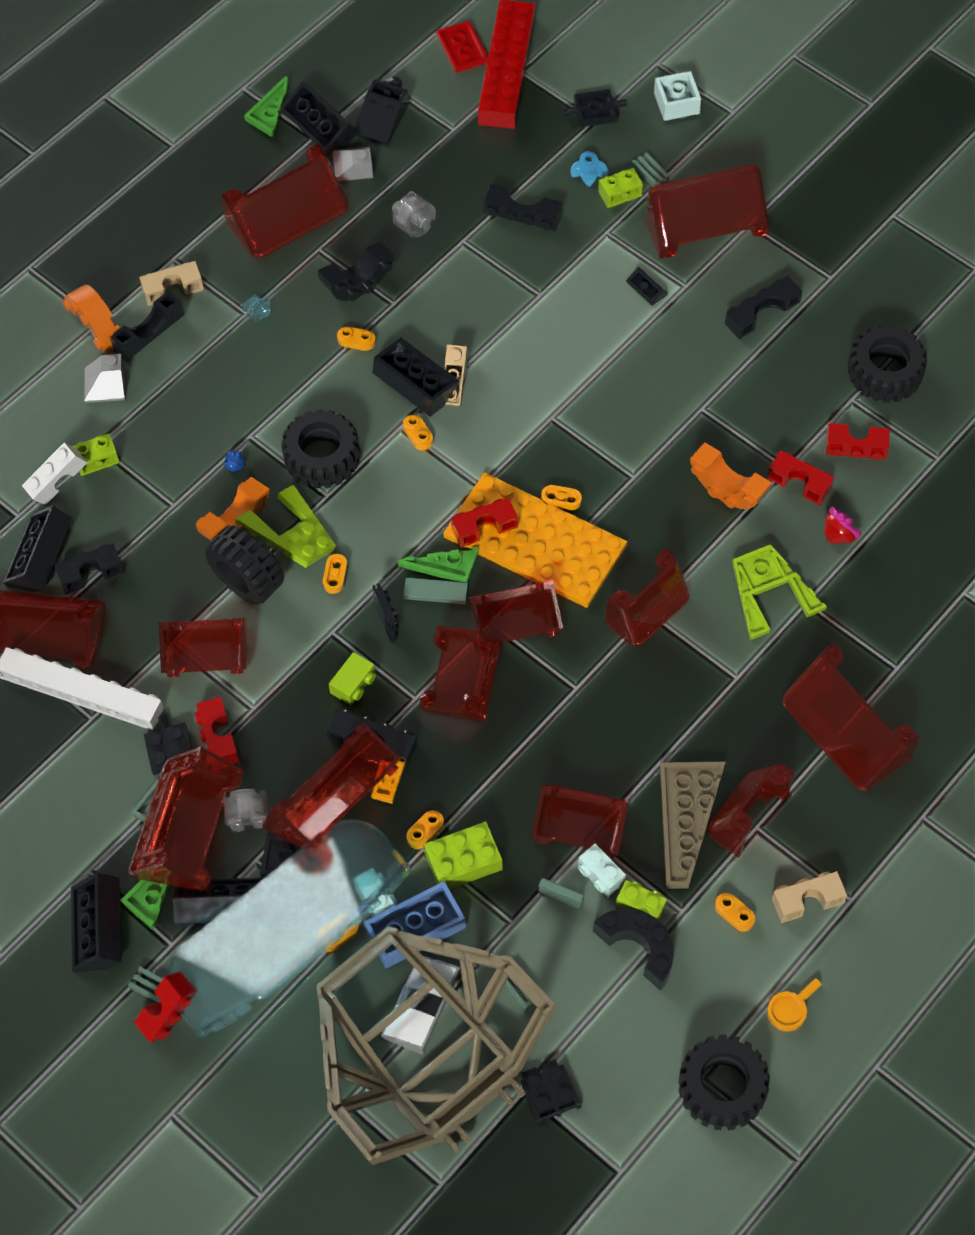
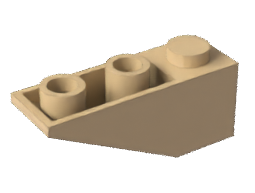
M447 345L444 370L458 379L459 384L446 402V405L460 406L469 352L466 346Z

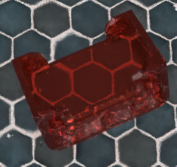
M664 548L656 557V566L660 569L656 574V578L635 597L627 591L620 590L607 599L605 624L630 645L638 646L643 644L684 607L689 600L690 593L678 560L668 548Z
M553 580L468 598L480 647H485V650L498 648V643L545 633L547 637L559 635V630H564Z
M247 618L158 622L161 673H167V677H180L181 672L230 670L231 674H241L243 669H247Z
M437 626L434 643L442 652L433 691L426 690L421 695L419 709L472 721H482L487 712L500 652V643L497 638L482 630Z
M775 764L750 771L709 822L707 832L710 838L739 858L746 850L744 845L745 838L752 828V820L746 813L759 797L767 803L773 798H780V800L784 801L790 793L795 772L783 764Z
M542 784L531 837L536 838L537 843L549 845V841H558L591 848L596 844L609 858H614V855L618 856L620 852L630 801L551 784Z

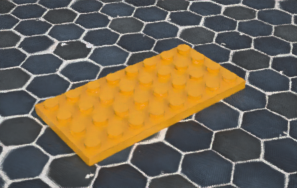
M484 472L456 514L460 512L465 513L477 506H485L497 499L509 497L518 516V528L498 534L497 529L493 525L483 524L478 528L480 541L464 546V548L472 550V547H479L478 555L588 608L626 548L627 541ZM450 522L443 533V537L458 544Z

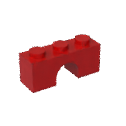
M829 423L826 434L825 454L886 460L889 451L890 428L869 427L866 438L855 439L849 433V425Z
M781 450L769 466L767 479L783 487L792 479L802 480L806 484L802 497L820 506L832 489L835 478L828 472L821 471L810 463L803 462L792 454Z
M509 497L497 499L491 504L477 506L471 511L460 512L451 517V528L460 548L480 541L478 528L483 524L493 525L497 529L498 534L518 528V516Z
M218 697L196 703L198 711L194 712L197 725L202 724L203 730L199 731L202 744L207 742L208 749L204 750L207 762L212 761L214 769L239 762L232 734L225 736L215 734L219 727L228 725L222 698Z
M181 971L164 976L154 991L161 1003L158 1002L144 1007L134 1021V1024L150 1043L157 1040H165L172 1033L171 1029L181 1020L183 1011L192 1004V998L197 992Z

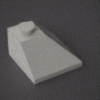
M369 146L333 151L336 182L373 178Z
M121 354L101 355L85 367V403L125 400V367Z

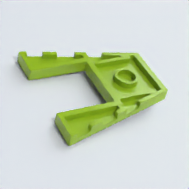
M294 485L279 492L277 499L293 512L302 523L280 536L251 510L237 517L234 523L237 526L242 525L247 528L251 535L255 537L260 536L268 541L267 545L272 548L278 547L284 551L285 556L305 568L334 551L336 547Z
M771 544L733 559L732 564L750 640L768 634L771 630L753 596L788 583L806 617L826 610L827 606L821 603L810 587L808 588L801 581V577L789 568L788 563Z

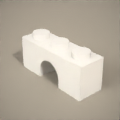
M63 443L22 486L32 499L46 505L59 492L55 486L58 479L65 475L74 477L88 462L77 449Z

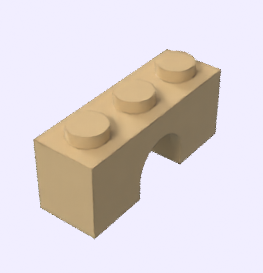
M195 261L139 277L148 306L153 305L154 301L172 286L181 287L185 295L204 290Z
M824 872L811 880L804 878L795 885L777 887L773 893L772 901L781 923L803 916L805 907L802 899L806 897H814L819 900L823 910L844 904L847 894L838 872Z

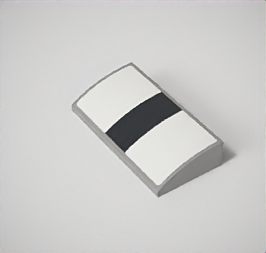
M423 956L454 988L460 975V968ZM414 967L409 974L394 1009L427 982ZM433 988L385 1028L381 1038L424 1055L447 1002Z

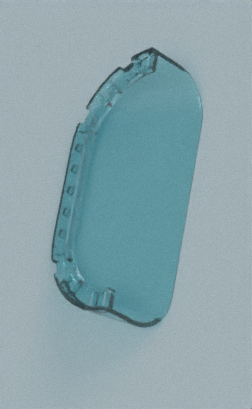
M344 820L329 826L178 948L169 963L167 975L181 971L197 991L191 999L192 1004L183 1011L181 1016L198 1037H205L211 1031L217 1032L251 1011V1002L255 999L259 1001L269 998L381 905V901L378 898L381 895L392 894L407 877L411 866L387 837L370 823L360 820Z

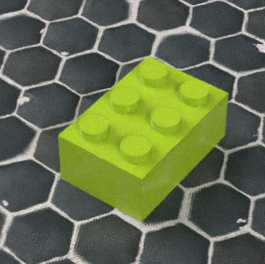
M486 822L424 844L425 857L436 884L444 881L449 890L502 870V858Z

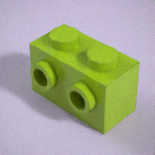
M634 168L600 179L598 192L607 208L641 197L643 184Z
M109 433L72 446L88 462L79 471L81 476L120 463Z
M353 652L330 681V694L351 706L355 700L358 701L362 697L364 688L374 681L376 677L374 664Z
M626 880L616 899L615 909L640 910L660 921L666 908L667 899L660 892H651L638 882Z

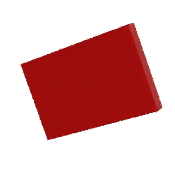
M470 21L436 30V35L455 73L487 64L488 55Z

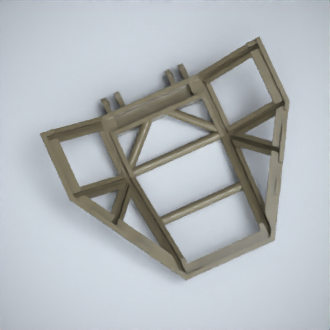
M388 926L316 985L319 998L320 1032L323 1042V1065L328 1096V1112L371 1165L444 1141L457 1154L460 1149L458 1144L450 1138L451 1135L457 1131L464 1142L470 1143L472 1141L471 1138L462 1129L465 1123L498 1095L510 1107L513 1106L515 1103L512 1097L504 1091L510 1085L519 1096L523 1097L526 1094L516 1082V1079L557 1007L509 956H498L490 954L489 951L457 943L454 945L443 942L441 939L429 936L422 937ZM393 944L427 982L362 1035L333 993ZM418 949L460 960L465 1000L422 956ZM474 963L496 968L480 999ZM508 978L537 1007L513 1052L485 1023ZM434 988L471 1028L399 1088L368 1043ZM334 1020L373 1076L338 1062ZM473 1039L467 1084L456 1093L410 1092ZM483 1040L497 1058L479 1072ZM339 1077L369 1089V1091L341 1099ZM392 1101L417 1132L374 1145L349 1113ZM412 1102L444 1103L425 1118Z

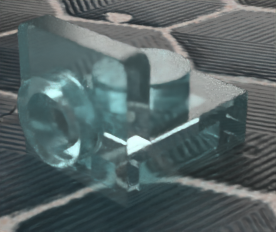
M256 294L241 304V309L257 323L261 319L266 318L272 311L270 300L267 298L262 300Z

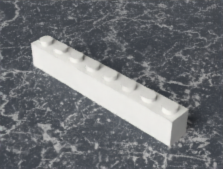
M6 647L0 658L1 679L154 731L158 717L161 716L164 710L160 698L156 695H145L135 688L130 687L128 689L115 681H104L97 675L84 674L77 668H66L56 661L51 663L38 655L31 656L25 654L24 651L18 648L13 650Z

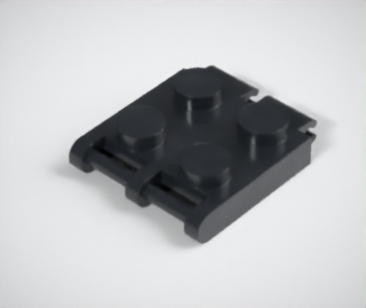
M377 583V588H375V585L372 586L374 604L389 641L394 643L397 641L396 629H399L396 620L398 619L397 612L394 607L391 608L389 602L391 600L387 589L383 590L381 585Z
M556 1059L540 1066L542 1073L540 1074L537 1067L521 1073L523 1080L520 1081V1085L526 1093L525 1097L538 1126L543 1124L542 1121L554 1116L558 1118L566 1111L581 1108L564 1065H558ZM573 1101V1104L563 1107L561 1109L559 1108L560 1106ZM554 1109V1112L540 1117V1114Z

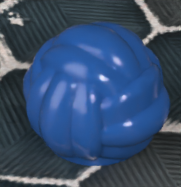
M231 450L224 460V466L229 471H240L245 466L244 456L239 451Z

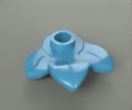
M586 151L581 154L579 161L572 165L571 177L581 176L583 182L590 187L596 181L597 176L600 178L608 176V169L604 162L598 160L595 153ZM586 158H591L592 161L587 162Z

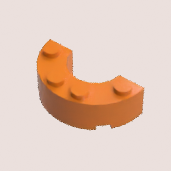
M84 284L65 295L64 301H62L64 308L68 312L71 311L75 317L80 315L81 322L84 326L89 327L94 337L93 343L98 350H102L105 355L113 352L110 336L120 328L118 324L115 325L111 317L113 315L98 293L90 285Z
M705 442L690 458L691 471L707 489L708 494L713 498H718L729 508H753L772 486V482L757 473H754L750 478L737 474L725 463L722 453Z
M250 477L238 486L235 499L224 514L217 517L209 512L204 517H201L196 523L197 531L212 541L224 528L233 525L238 527L234 524L237 517L249 510L258 515L260 509H265L270 489ZM239 525V527L243 528V530H247V531H248L247 528H245V527L242 526V525Z

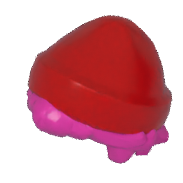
M835 507L830 508L829 513L825 517L824 534L827 541L832 544L853 543L861 536V531L853 526V519L848 518L847 514L841 513V510Z

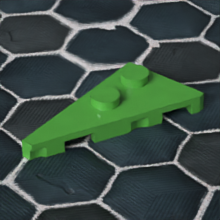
M287 76L244 115L245 121L271 137L274 136L281 113L279 108L284 103L290 84Z
M472 547V550L461 552L457 549L450 552L427 554V557L414 558V556L405 557L398 560V567L455 582L468 583L479 553V547Z
M177 845L121 899V903L151 930L155 928L181 853Z

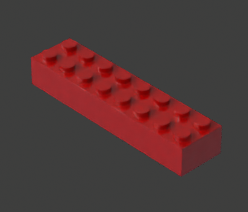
M499 0L478 107V125L515 129L535 22V3Z

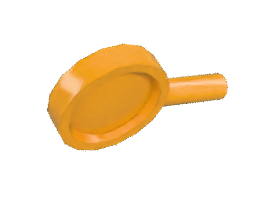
M815 978L798 995L785 991L773 996L767 1009L768 1019L771 1024L778 1030L785 1032L795 1031L800 1028L807 1014L804 1001L822 985L821 982Z

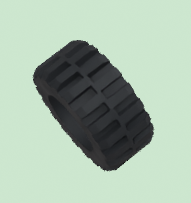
M880 325L877 329L873 327L868 329L867 332L865 331L860 334L853 344L848 364L849 378L852 383H855L854 387L858 391H862V395L867 398L870 396L874 401L884 400V403H890L891 400H894V402L902 401V397L906 399L912 393H915L922 383L927 366V352L923 348V343L920 340H916L917 336L913 333L909 334L907 329H898L894 325H890V327ZM880 356L891 357L899 361L904 368L898 371H884L876 367L871 362V359Z
M318 409L317 412H305L304 416L299 415L296 417L295 422L291 421L283 433L281 446L287 471L290 475H293L294 480L297 482L302 481L304 486L309 487L313 485V488L320 489V486H325V488H330L333 484L337 486L342 483L343 479H349L351 472H355L358 467L357 463L360 461L358 433L356 428L353 427V423L349 419L345 420V416L340 413L336 415L331 410L323 412V409ZM320 440L331 441L339 446L333 454L322 458L311 457L303 452L309 444Z
M233 525L224 528L206 546L205 558L212 571L221 582L226 584V587L251 604L264 603L284 582V571L280 567L279 561L275 559L274 554L257 537L239 526Z
M719 1035L718 1039H714L713 1036L707 1037L704 1043L699 1041L694 1045L693 1050L688 1051L681 1066L678 1091L679 1096L683 1098L682 1104L684 1108L691 1111L690 1116L694 1120L697 1118L701 1119V1125L706 1127L709 1124L714 1125V1130L721 1131L722 1127H727L729 1131L735 1130L737 1125L741 1127L747 1125L750 1119L754 1120L758 1116L769 1092L770 1074H767L768 1066L766 1061H761L762 1054L758 1050L753 1051L751 1043L748 1041L745 1044L739 1042L740 1037L733 1036L732 1040L727 1039V1035ZM717 1064L734 1067L745 1079V1092L740 1098L733 1101H721L713 1098L702 1085L704 1071Z

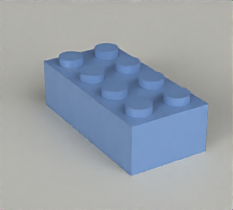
M443 881L364 921V927L370 941L388 926L397 928L402 932L444 940L465 929L466 921L446 883ZM393 944L378 955L385 969L406 959Z

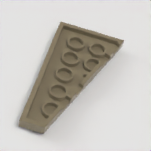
M726 762L660 763L666 889L689 888Z

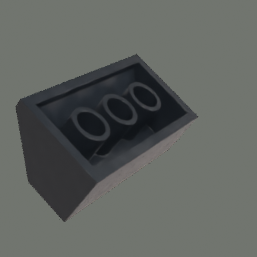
M304 81L279 108L325 153L347 146L359 132Z
M402 337L374 357L372 373L430 417L444 407L459 384L458 379Z
M54 506L31 514L3 584L32 592L45 588L50 580V572L55 567L54 564L57 563V555L64 546L63 540L70 531L72 518Z
M97 872L71 887L72 972L107 970L121 963L122 931L120 927L121 889L119 877Z
M267 878L178 880L173 895L174 924L191 925L193 923H204L211 925L216 922L235 924L239 921H248L250 923L265 921L267 912Z

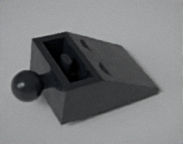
M391 77L388 83L373 79L366 93L355 126L359 131L355 136L388 146L409 104L408 89L402 88V80L399 77Z

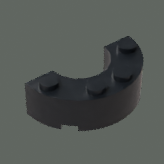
M379 241L366 247L359 261L352 267L341 271L335 263L319 269L318 277L321 283L338 300L355 301L365 293H371L387 272L392 269L394 255Z
M636 909L613 910L595 920L593 932L609 946L616 941L625 939L635 941L643 946L649 958L644 969V977L661 991L669 979L673 963V944L666 928L650 914Z

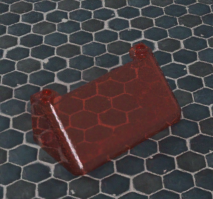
M318 143L307 149L306 158L308 163L245 196L240 190L231 189L221 194L226 224L251 256L262 258L347 211L348 200L323 148Z
M755 164L665 183L651 188L648 193L646 225L659 259L670 258L676 254L679 245L748 229H750L753 236L757 237L769 234V222L759 167Z
M0 590V653H3L6 647L13 650L18 648L31 656L38 655L46 658L72 660V664L78 669L91 668L95 659L106 603L93 599Z
M832 643L823 650L785 692L783 704L857 789L867 791L912 760L920 737L909 726L903 725L891 730L836 669L842 663L844 656L841 649L835 643Z
M362 722L355 729L356 732L345 740L341 749L288 800L284 798L281 803L278 802L271 809L262 827L269 833L307 851L312 848L315 851L324 842L322 838L386 775L391 777L399 769L397 764L401 758Z
M202 746L170 757L162 767L128 874L136 879L196 891L206 889L210 882V874L208 870L203 869L226 794L239 787L243 769Z

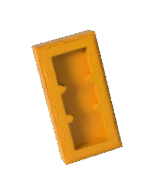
M384 757L371 795L372 799L393 804L405 768V762Z

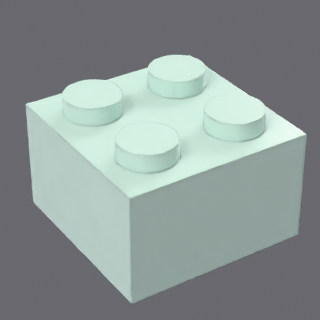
M691 71L655 78L654 94L664 121L700 114L701 97Z

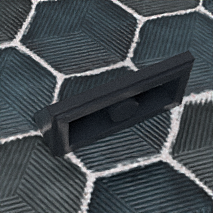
M640 267L626 280L652 306L668 294Z

